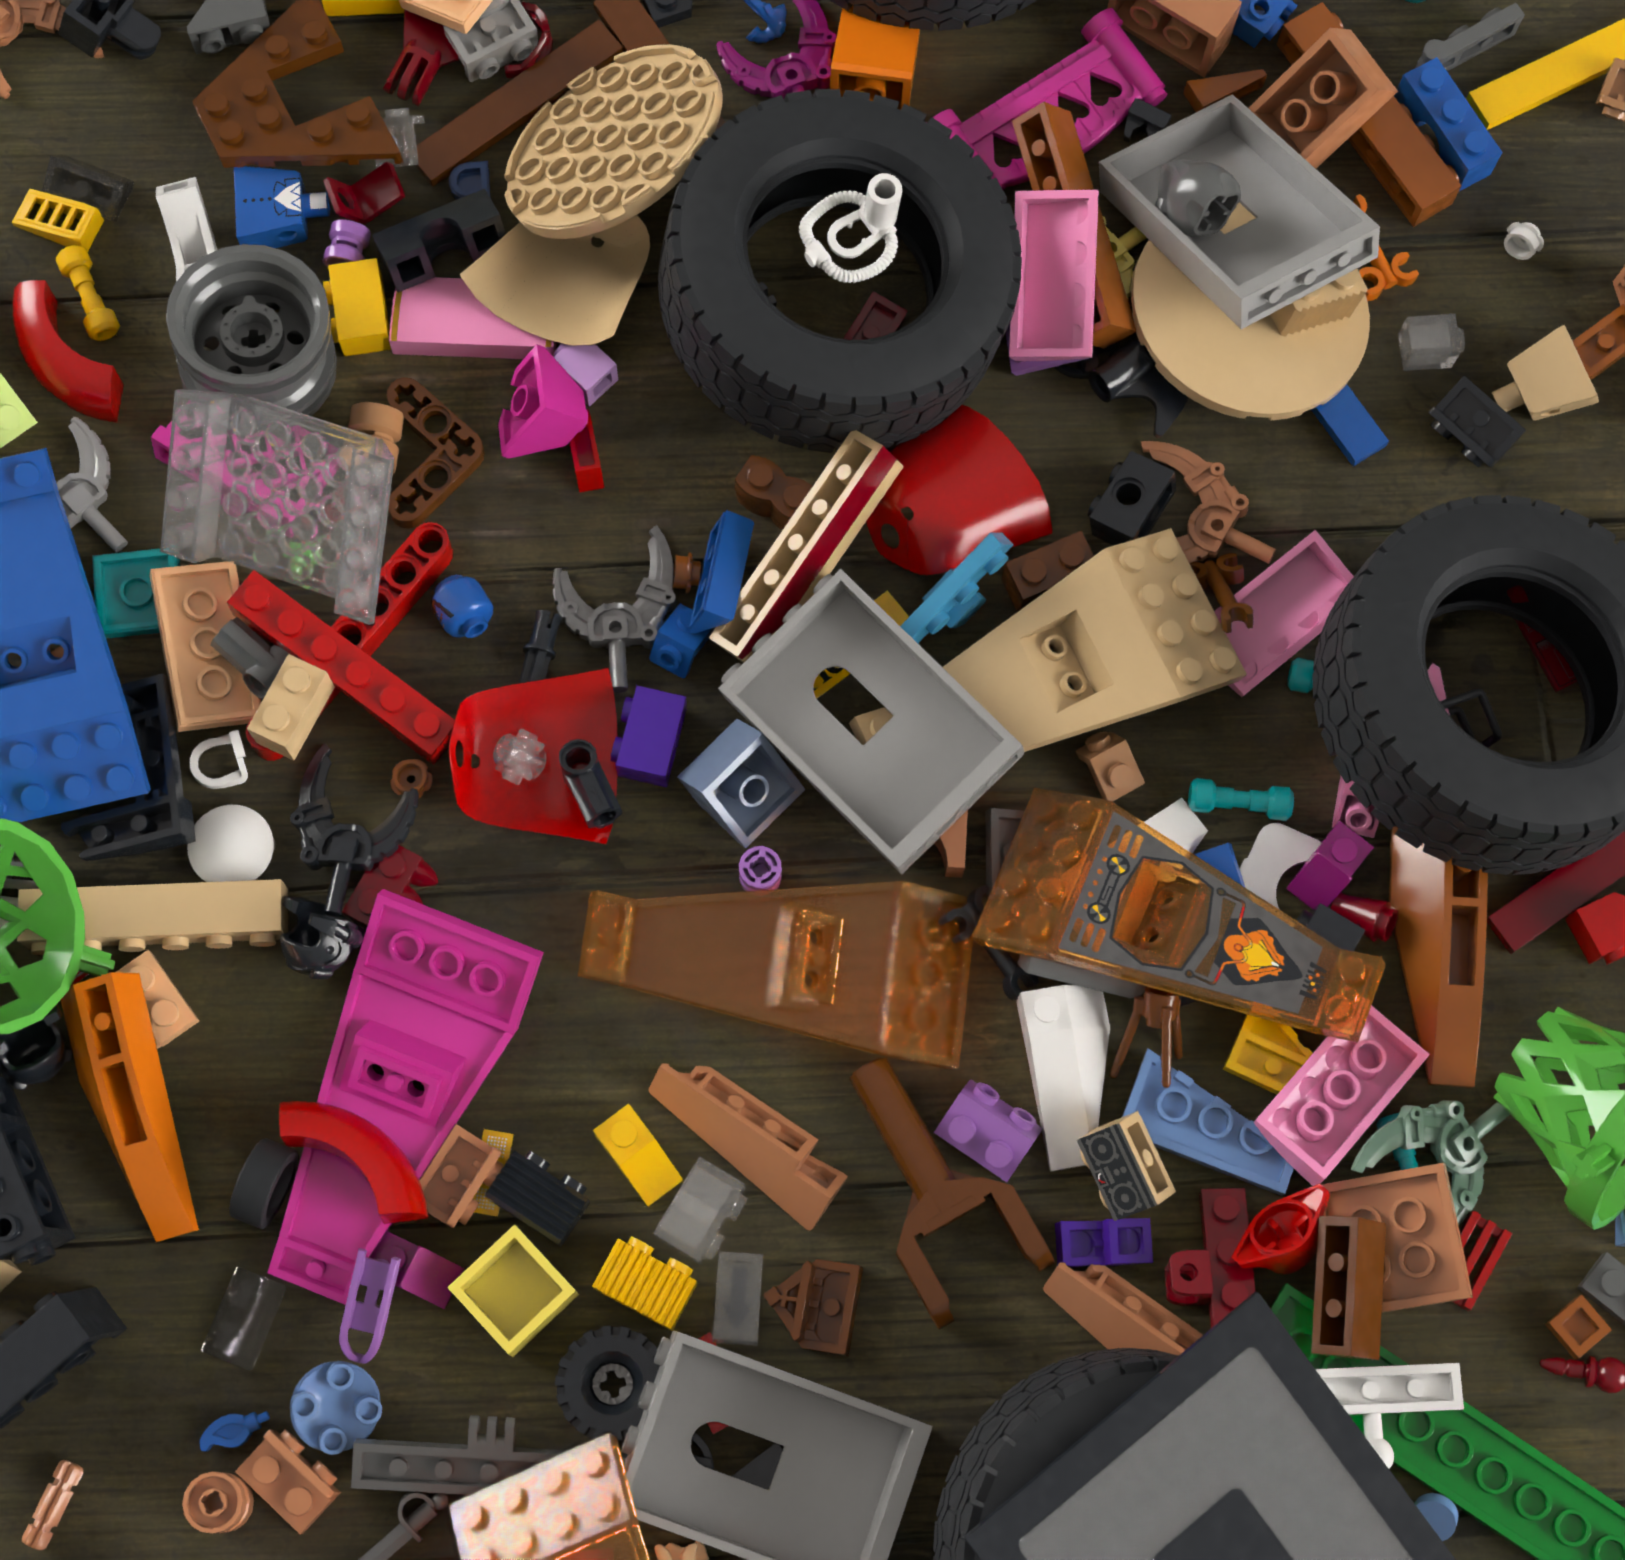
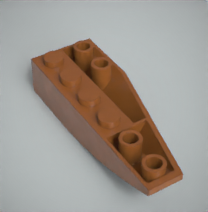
M1396 826L1391 829L1389 902L1391 907L1399 911L1394 936L1419 1044L1430 1054L1424 1061L1429 1085L1473 1088L1475 1087L1484 988L1488 873L1482 872V868L1474 871L1452 865V859L1444 862L1422 852L1424 844L1419 848H1415L1395 835L1398 830Z

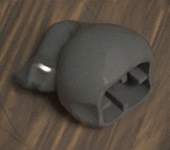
M1173 160L1161 167L1158 198L1155 206L1185 235L1204 236L1213 235L1225 226L1241 199L1240 185L1232 174L1216 164L1198 160Z

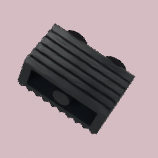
M514 1150L484 1196L542 1236L562 1247L591 1203L588 1198L583 1196L587 1188L567 1174L560 1181L548 1173L546 1170L550 1164L532 1151L528 1150L525 1156H522Z

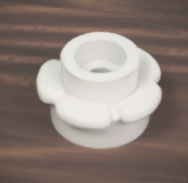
M1515 222L1507 228L1508 234L1504 239V247L1512 257L1526 260L1531 258L1536 251H1541L1543 248L1544 239L1534 224Z

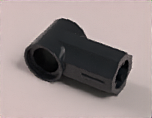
M576 739L566 743L559 753L564 783L571 790L588 828L595 827L601 829L614 823L615 819L622 815V809L598 761L596 749L586 740ZM576 763H588V766L584 769L575 770L571 768Z

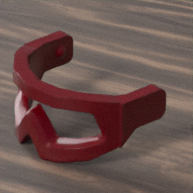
M525 1L521 3L533 24L537 25L542 31L541 37L535 49L522 64L505 66L507 78H515L552 52L553 40L548 19L536 4L526 3Z

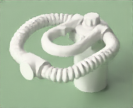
M881 173L875 175L870 180L866 195L857 191L852 192L851 190L848 192L843 191V193L839 191L825 197L804 215L799 225L800 238L806 247L804 256L811 267L817 266L822 268L830 277H833L835 280L837 279L839 282L843 281V283L864 281L878 275V273H882V270H885L893 261V258H895L896 249L898 248L897 235L895 234L897 229L894 224L897 219L902 196L900 181L894 175ZM851 201L858 204L860 209L836 220L830 226L827 233V243L831 251L842 258H855L881 239H885L886 243L883 254L876 262L855 271H847L835 265L829 253L819 240L816 241L812 232V226L816 220L830 210V208L839 204L850 203ZM861 219L871 232V235L866 239L862 238L861 243L854 248L846 249L841 247L836 240L837 232L846 226L852 228L853 223Z

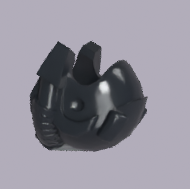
M284 896L282 905L297 916L295 927L291 931L280 935L286 966L298 973L309 975L311 979L330 978L334 971L345 963L350 953L362 944L364 929L343 915L340 917L326 915L324 913L325 904L322 902L309 901L301 897Z
M57 1004L43 1020L11 1034H0V1073L5 1078L9 1077L15 1089L25 1090L27 1084L46 1082L59 1072L64 1062H68L72 1058L73 1051L64 1044L66 1037L55 1023L63 1016Z

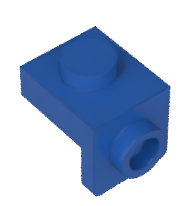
M680 603L658 630L649 659L673 674L685 678L690 672L694 657L708 641L714 628L699 633L691 632L689 626L693 610Z

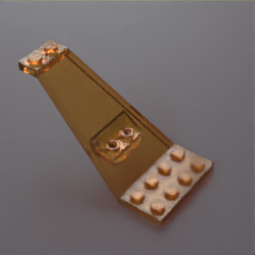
M906 881L634 899L596 890L590 892L578 977L630 988L873 1054L952 1070L958 1069L960 1063L974 933L968 939L954 944L951 939L959 933L958 923L951 920L940 925L938 922L944 913L966 904L968 896ZM811 931L817 935L816 945L810 939ZM806 973L812 978L811 987L807 986L805 982Z

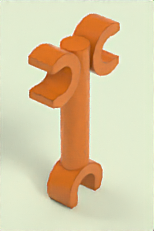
M1361 194L1356 195L1353 203L1365 213L1367 202ZM1379 246L1378 258L1370 261L1372 267H1364L1359 270L1363 280H1369L1375 286L1366 291L1367 301L1377 299L1383 289L1386 290L1395 285L1407 287L1416 281L1419 275L1418 270L1403 273L1398 267L1408 261L1410 257L1408 252L1396 254L1389 264Z

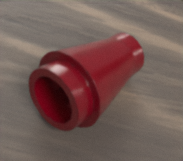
M1342 892L1333 900L1331 910L1365 929L1363 935L1373 942L1378 939L1386 942L1391 937L1399 916L1398 909L1391 907L1389 901L1351 896Z

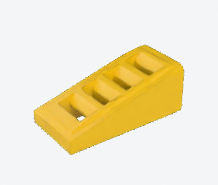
M29 189L12 224L15 227L66 247L71 245L85 247L88 252L104 219L98 208L75 200ZM35 203L41 204L34 220L28 219ZM49 208L54 209L47 224L43 223L42 221ZM62 213L66 214L67 216L61 227H57L56 225ZM75 218L79 219L75 230H69Z

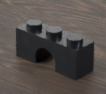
M484 188L372 234L386 271L397 292H401L434 278L435 274L431 264L439 254L452 249H460L466 251L472 261H476L505 236L506 231L499 212Z

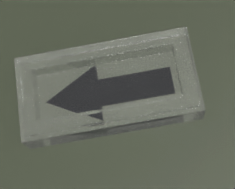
M719 1251L713 1343L757 1346L763 1254Z

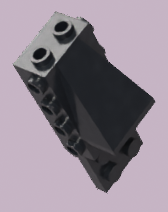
M0 1077V1260H10L14 1264L29 1262L33 1266L53 1258L56 1255L55 1248L76 1237L9 1079Z

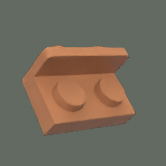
M269 1429L263 1435L264 1441L235 1472L299 1534H304L341 1493L333 1485L338 1478L319 1460L312 1465L300 1453L305 1446L288 1430L285 1429L280 1434L276 1430Z

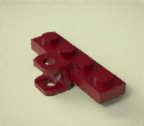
M1245 1188L1201 1189L1199 1192L1204 1250L1176 1252L1170 1257L1169 1264L1164 1269L1166 1299L1170 1303L1180 1306H1204L1209 1302L1211 1328L1255 1292L1253 1268H1241L1231 1258L1249 1226ZM1181 1276L1188 1277L1190 1281L1183 1279Z

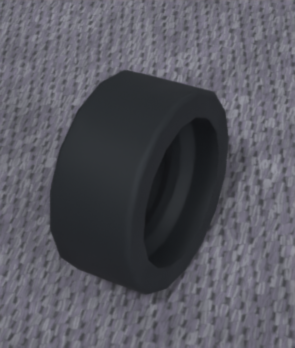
M268 1138L261 1139L256 1144L239 1174L231 1196L229 1213L232 1218L259 1229L266 1228L272 1222L292 1183L298 1162L297 1150Z

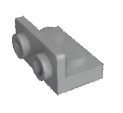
M493 0L467 34L443 26L445 36L464 65L465 74L469 82L479 78L487 79L496 74L500 67L514 60L522 61L526 59L538 44L537 28L519 0Z

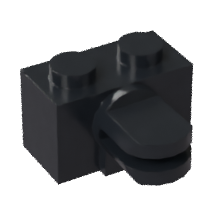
M73 0L63 13L58 35L90 57L96 54L108 38L132 56L143 60L155 53L161 37V29L156 23L132 7L135 0Z

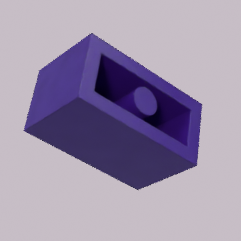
M636 685L634 697H626L621 722L627 724L623 738L616 737L614 740L610 759L611 762H616V770L619 777L667 788L687 712L685 696Z

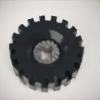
M603 1326L601 1329L590 1330L584 1333L583 1337L578 1341L574 1340L568 1347L569 1350L566 1355L562 1356L558 1364L560 1366L558 1375L555 1377V1386H557L556 1398L558 1405L564 1413L563 1415L576 1430L595 1440L615 1443L624 1441L631 1425L638 1427L644 1409L638 1408L642 1390L647 1381L654 1383L660 1365L654 1363L657 1347L646 1336L623 1326ZM615 1372L618 1378H625L626 1386L619 1389L620 1396L612 1398L609 1391L601 1390V1383L607 1381V1373Z

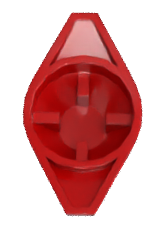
M1319 1183L1266 1206L1251 1221L1231 1258L1241 1268H1268L1282 1275L1291 1274L1303 1268L1317 1253L1319 1216H1324L1330 1198L1329 1191Z

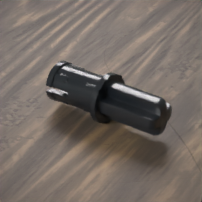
M536 611L529 643L524 644L523 652L526 656L519 683L546 678L550 660H554L556 657V652L553 648L559 624L562 621V617L559 614L554 613L552 619H550L551 611Z

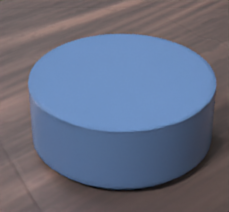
M1438 1493L1421 1495L1414 1504L1442 1541L1447 1540L1453 1535L1457 1526L1459 1515L1456 1506L1449 1498Z

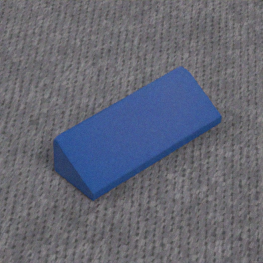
M726 510L710 531L689 626L691 632L699 633L727 624L734 619L754 522L751 519Z

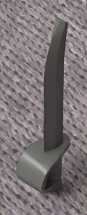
M408 1491L404 1493L399 1500L397 1510L398 1519L401 1523L358 1560H387L412 1537L418 1543L421 1542L423 1538L418 1531L438 1515L436 1510L446 1508L449 1502L445 1493H435L431 1497L426 1492ZM412 1498L425 1500L408 1517L405 1516L403 1506L407 1501Z

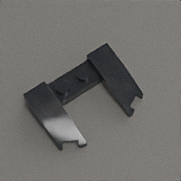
M163 673L121 684L151 788L149 793L136 796V803L61 823V829L65 835L72 837L79 833L89 849L79 854L81 859L85 861L136 855L196 842L191 801L183 796L176 722L168 677Z

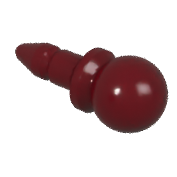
M1588 1356L1586 1364L1583 1361L1565 1360L1562 1357L1546 1358L1539 1362L1543 1369L1555 1375H1566L1567 1377L1577 1379L1584 1378L1585 1387L1591 1388L1596 1385L1601 1391L1610 1394L1620 1392L1625 1388V1364L1614 1357H1605L1597 1361L1594 1356Z

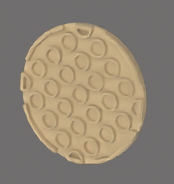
M670 44L644 46L614 56V63L598 71L591 67L566 84L569 90L553 105L547 101L534 115L518 138L508 160L504 177L508 183L507 191H505L504 195L507 205L519 222L532 233L553 239L578 238L607 230L634 217L669 192L681 180L695 153L709 137L711 138L720 119L723 100L722 88L718 76L707 60L696 55L692 49Z
M1239 202L1220 231L1226 234L1256 217ZM1148 240L1140 254L1132 274L1130 293L1136 334L1142 346L1145 345L1149 354L1156 362V369L1180 392L1195 402L1222 414L1245 419L1247 416L1269 418L1270 421L1300 416L1303 412L1319 405H1324L1335 397L1351 379L1365 354L1370 331V314L1366 294L1350 318L1345 316L1343 320L1337 319L1336 322L1330 321L1329 324L1323 323L1322 326L1316 325L1315 328L1302 329L1300 333L1295 331L1293 335L1288 333L1285 337L1280 335L1271 315L1240 329L1150 240Z

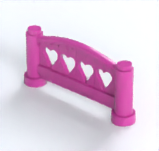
M1107 8L1095 15L1083 27L1081 34L1088 44L963 123L952 109L944 110L933 118L952 130L950 139L957 134L974 150L973 157L976 155L980 156L993 173L992 179L996 178L1004 191L1007 187L1028 182L1029 177L1023 157L1012 159L1011 164L1007 167H999L995 163L993 136L1019 146L1012 120L1042 102L1058 107V96L1085 106L1089 111V115L1084 118H1076L1075 123L1083 154H1085L1105 139L1128 116V111L1135 98L1155 107L1166 98L1167 93L1164 90L1165 85L1121 28L1122 19L1113 8ZM1090 75L1116 85L1120 89L1121 94L1115 98L1109 97L1107 104L1103 106L1095 105L1091 100Z

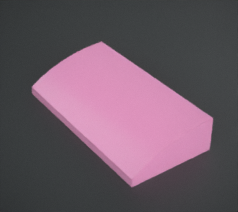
M1361 997L1253 1123L1275 1150L1312 1186L1321 1184L1430 1054Z

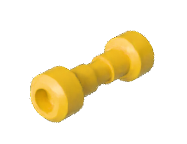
M78 245L65 247L58 253L56 263L62 276L70 278L75 290L79 292L82 299L81 304L86 314L83 324L89 338L97 341L112 338L118 332L120 324L114 311L105 308L101 296L97 294L94 288L95 283L90 274L92 261L87 249Z

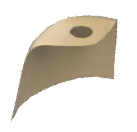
M638 215L607 230L569 239H553L537 235L526 229L519 222L479 259L460 273V277L476 299L497 317L517 328L543 339L570 346L595 345L615 335L626 306L647 262L650 251V236L646 225ZM592 237L600 238L604 241V244L599 248L591 244Z

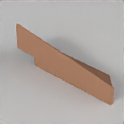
M664 1063L659 1067L649 1087V1093L806 1230H812L848 1177L843 1172L809 1155L818 1139L711 1067L696 1066L691 1073L677 1072L669 1064Z
M1060 1262L1043 1287L1044 1292L1107 1349H1152L1179 1356L1203 1336L1199 1331L1105 1265L1091 1264L1085 1271H1074L1066 1263Z

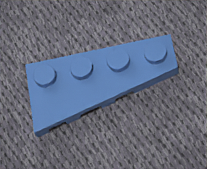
M1147 1049L1122 1117L1139 1111L1155 1147L1283 1196L1286 1193L1294 1168L1268 1142L1253 1123L1254 1121H1249L1230 1108L1231 1105L1218 1096H1213L1194 1083L1192 1078L1180 1070H1175L1173 1067H1171V1084L1168 1088H1164L1162 1086L1161 1057Z

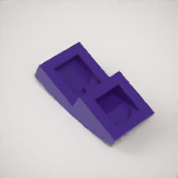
M1124 1218L1117 1221L1113 1219L1103 1221H1060L1055 1223L1057 1266L1060 1262L1066 1263L1068 1267H1089L1091 1264L1120 1266L1153 1263L1150 1218Z

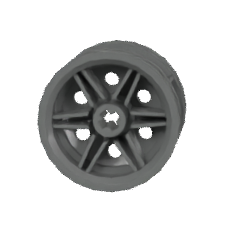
M248 244L221 248L203 256L185 270L175 283L168 299L166 322L183 390L192 406L205 419L217 426L236 433L249 435H266L285 431L303 423L317 412L330 395L335 382L337 357L325 289L316 274L303 261L283 250L265 245ZM204 347H207L213 351H206Z

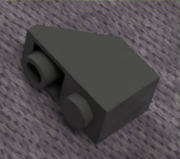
M205 0L188 24L187 31L196 54L204 52L216 53L226 47L243 43L252 44L271 24L265 0Z

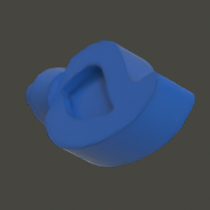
M254 1411L248 1415L227 1414L220 1417L203 1432L199 1443L201 1451L208 1452L214 1445L228 1448L242 1446L249 1440L252 1432L262 1428L261 1423L270 1419L269 1413L265 1411L257 1415Z

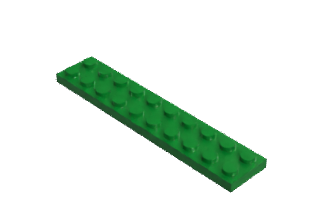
M1288 1283L1282 1286L1270 1306V1309L1315 1369L1409 1365L1381 1345L1379 1360L1340 1358L1311 1353L1314 1301ZM1463 1401L1464 1409L1381 1413L1383 1439L1393 1449V1465L1435 1493L1449 1498L1457 1508L1533 1559L1625 1560L1624 1507L1465 1401ZM1349 1415L1364 1435L1363 1415Z

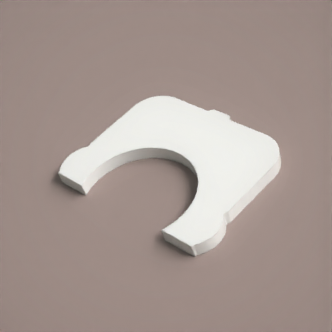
M1271 823L1264 826L1258 833L1248 858H1244L1239 868L1249 899L1293 927V924L1283 916L1278 907L1276 899L1277 885L1285 871L1295 865L1306 863L1321 842L1281 823Z

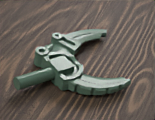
M1442 1100L1438 1104H1430L1428 1108L1404 1105L1401 1107L1396 1119L1379 1128L1367 1140L1357 1154L1351 1170L1363 1173L1365 1167L1373 1168L1385 1155L1399 1147L1408 1150L1425 1147V1143H1430V1150L1434 1154L1438 1163H1445L1447 1171L1453 1174L1451 1192L1459 1225L1467 1217V1213L1471 1212L1478 1201L1477 1197L1481 1194L1484 1184L1483 1165L1487 1161L1488 1156L1483 1149L1484 1146L1480 1139L1510 1114L1497 1102L1469 1125L1463 1116L1464 1106L1459 1101Z

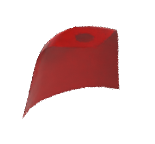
M961 405L939 425L923 435L920 433L917 438L899 444L890 452L904 467L866 521L877 551L889 561L920 575H934L948 572L950 569H956L990 532L1003 533L1014 544L1011 548L1052 534L1053 532L1049 506L1041 485L1021 453L986 416L964 405ZM909 507L913 511V518L910 521L907 520L904 514L901 513V509ZM884 524L892 525L898 532L900 542L897 548H891L885 543L881 533Z
M604 668L585 673L492 688L465 698L459 705L449 742V759L456 801L464 814L489 825L607 844L613 823L601 829L595 827L588 828L571 790L564 783L559 753L561 748L572 740L580 739L591 743L596 749L598 761L616 797L618 777L616 762H611L610 759L614 740L618 737L617 715L609 669ZM458 740L463 748V763L461 767L458 766L456 761V744ZM472 754L477 755L480 759V764L477 768L471 767ZM576 763L571 768L575 770L584 769L588 766V763Z

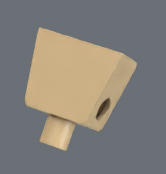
M1565 325L1558 327L1510 360L1507 365L1514 382L1492 392L1497 404L1506 412L1525 404L1533 421L1599 402L1595 388Z

